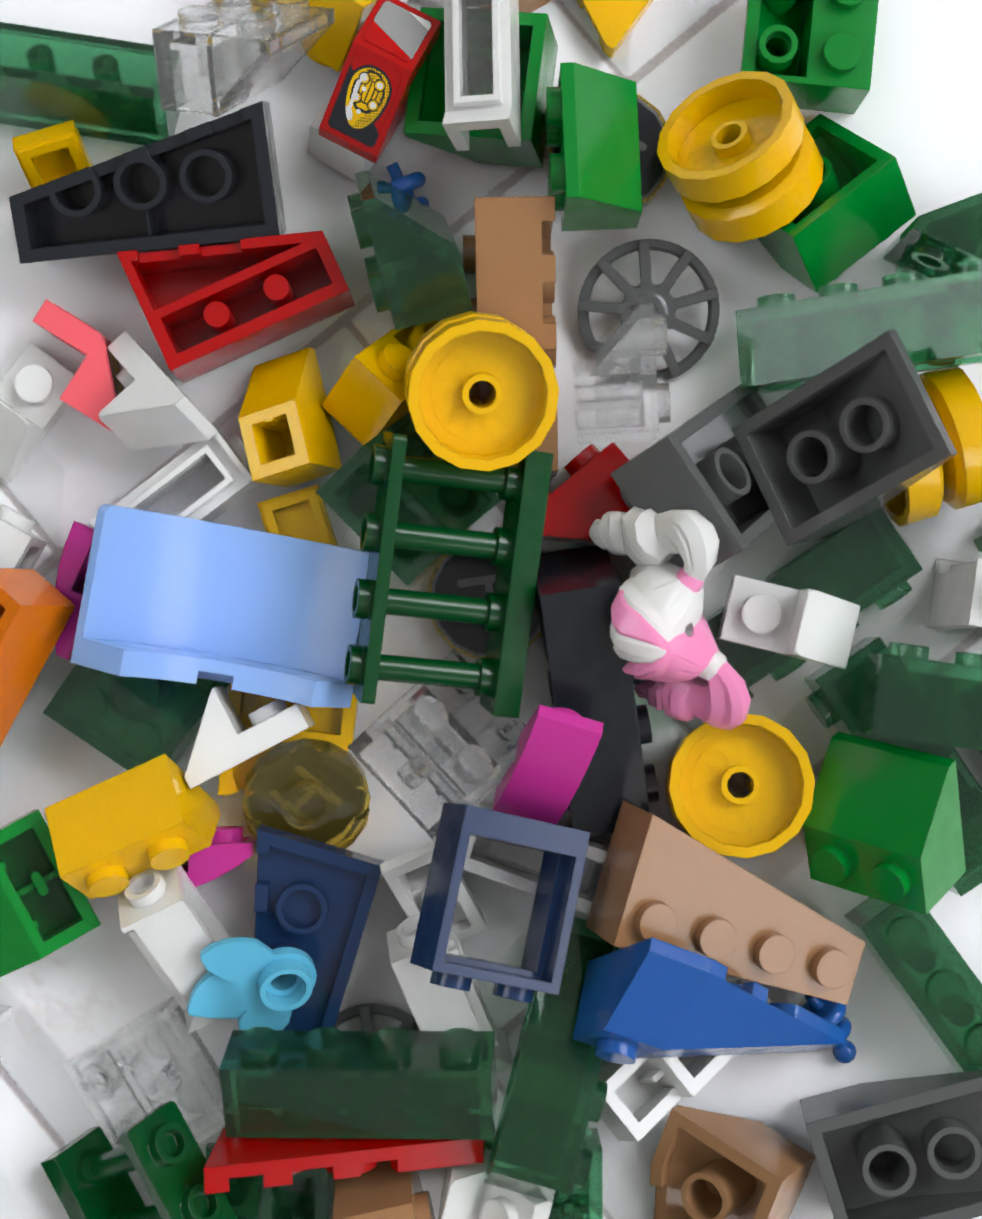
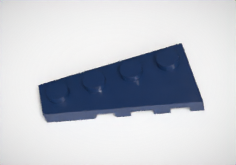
M260 824L257 829L256 848L258 863L254 912H256L255 939H258L271 949L294 947L303 950L312 958L317 978L310 998L302 1006L292 1010L289 1023L283 1030L266 1040L249 1045L247 1092L305 1109L311 1106L381 875L380 864L384 863V860Z

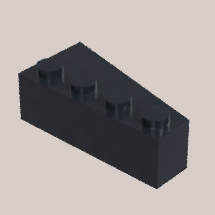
M260 101L239 111L202 123L181 133L136 148L102 163L9 197L20 264L117 254L116 252L174 248L178 247V245L197 243L203 245L240 241V239L283 235L287 232L270 102Z
M597 545L541 553L536 584L541 609H537L546 660L549 662L550 668L547 676L552 707L569 708L579 713L582 717L604 723L603 733L594 756L568 806L572 828L591 832L590 836L613 833L623 800L649 813V803L659 801V788L654 764H643L641 744L652 743L648 709L646 704L636 706L634 685L645 683V680L634 679V675L623 672L622 668L630 661L621 659L616 654L613 648L614 644L610 638L611 605L622 584L608 551L601 549Z

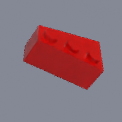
M323 230L240 239L238 243L200 246L197 243L178 245V249L143 253H139L137 250L116 252L169 370L183 383L355 306L349 287Z

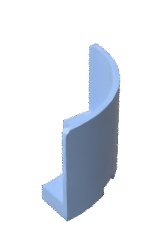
M103 504L97 512L70 663L122 677L150 678L196 684L197 678L232 683L231 690L271 697L308 707L350 708L353 685L345 684L344 682L345 657L349 644L358 645L361 619L352 617V599L356 579H366L369 552H361L360 550L198 519Z

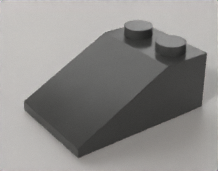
M896 329L886 331L732 429L787 546L832 535L877 510L958 454Z
M747 379L610 473L620 488L622 499L629 509L634 506L644 510L651 508L657 514L672 509L696 510L711 522L720 540L717 561L713 567L743 551L775 522L732 431L734 427L767 407L750 380ZM675 554L669 561V563L679 567L684 566V561L680 554Z
M982 1070L859 1083L799 1100L834 1219H971L982 1216Z

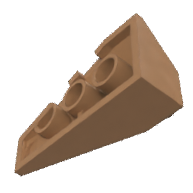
M677 1105L670 1112L651 1161L650 1185L655 1186L653 1219H789L815 1156L761 1121Z

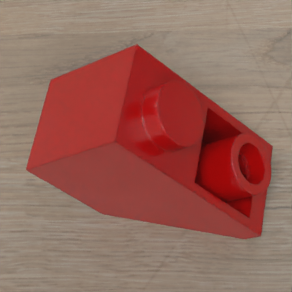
M611 442L601 452L592 443L564 467L571 477L552 493L549 490L542 540L594 544L588 533L596 519L601 520L602 516L609 511L627 513L630 510L622 499L620 488L610 475V473L629 461L614 442Z

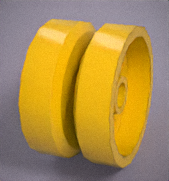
M742 71L715 79L691 93L674 109L659 133L657 155L676 191L680 193L685 207L698 230L715 241L740 243L767 236L796 218L811 203L822 183L824 161L804 123L799 107L785 80L768 72Z
M469 311L440 320L420 336L406 361L403 392L414 428L435 455L458 468L493 471L517 464L542 444L556 419L559 387L551 359L534 337L498 314ZM487 381L486 383L492 390L490 396L485 400L477 395L469 399V390L474 383Z
M954 364L920 373L919 377L958 454L883 505L889 517L900 527L937 516L942 500L955 510L982 502V401L974 384L963 369Z
M748 714L747 719L741 725L731 730L712 727L704 722L681 739L668 762L665 792L673 818L687 835L720 855L748 859L778 850L799 833L812 810L815 778L808 753L790 730L766 716ZM739 772L749 777L746 780L745 786L750 793L743 798L733 796L727 786L730 776Z

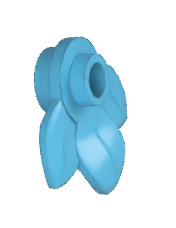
M233 937L213 942L200 952L201 961L208 972L195 984L187 1004L188 1014L204 1018L238 1019L240 1035L246 1045L266 1040L283 1030L289 1023L292 1010L299 1008L310 998L317 978L314 962L301 949L294 947L271 949L255 938Z

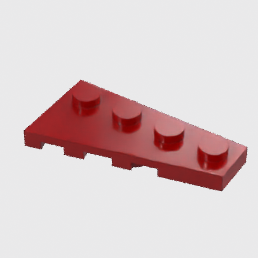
M459 1103L442 1104L435 1107L432 1111H406L404 1107L397 1104H380L369 1108L367 1111H340L337 1106L320 1104L307 1107L302 1112H276L273 1107L267 1105L247 1106L237 1112H230L203 1168L205 1195L230 1192V1178L263 1175L264 1188L293 1185V1174L310 1169L325 1168L328 1172L332 1173L333 1179L337 1180L361 1177L362 1173L372 1170L376 1167L377 1162L390 1161L391 1168L396 1172L484 1163L487 1139L486 1110H471L467 1105Z

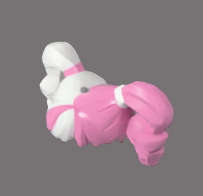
M634 506L627 513L620 511L606 512L601 520L596 519L593 522L588 535L594 544L601 549L609 550L618 556L628 555L637 564L630 571V578L619 587V591L611 605L610 638L614 644L613 648L616 654L621 659L630 661L622 668L623 672L634 675V679L645 680V683L634 685L637 696L647 699L648 705L655 707L657 710H662L665 715L680 721H690L697 717L712 727L724 730H731L741 725L747 719L751 703L746 682L727 662V657L719 651L709 625L702 615L704 609L703 584L706 576L717 561L720 543L715 527L696 510L672 509L657 514L651 508L644 510ZM675 554H680L684 561V566L679 567L669 563L670 559Z

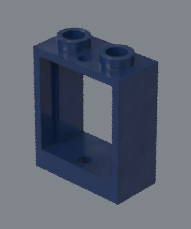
M444 802L410 963L432 971L429 983L452 989L470 991L472 979L493 982V995L521 1002L532 1003L534 990L559 995L591 832L472 805ZM470 836L544 852L521 967L446 952Z

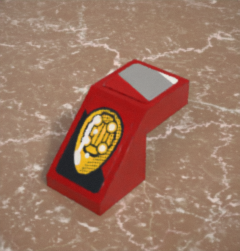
M378 0L352 42L319 126L318 135L376 164L405 115L409 87L439 37L441 21L399 0Z

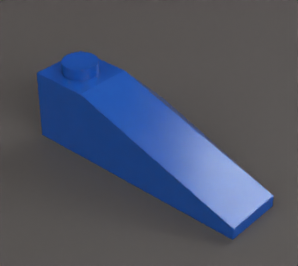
M651 937L588 961L573 1039L595 1046V1055L603 1060L618 1064H634L637 1058L810 1052L845 1044L846 1031L799 1005L778 1002L767 1003L769 989L756 982H743V985L727 982L728 967L711 958Z

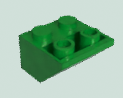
M747 0L740 72H768L785 80L799 109L854 114L869 93L871 87L879 0Z
M575 62L560 63L558 87H546L544 127L546 148H558V153H549L547 195L555 196V212L560 211L561 231L637 228L642 214L636 82Z
M34 809L0 827V977L44 958L101 925L87 897L60 878L50 831L39 809Z

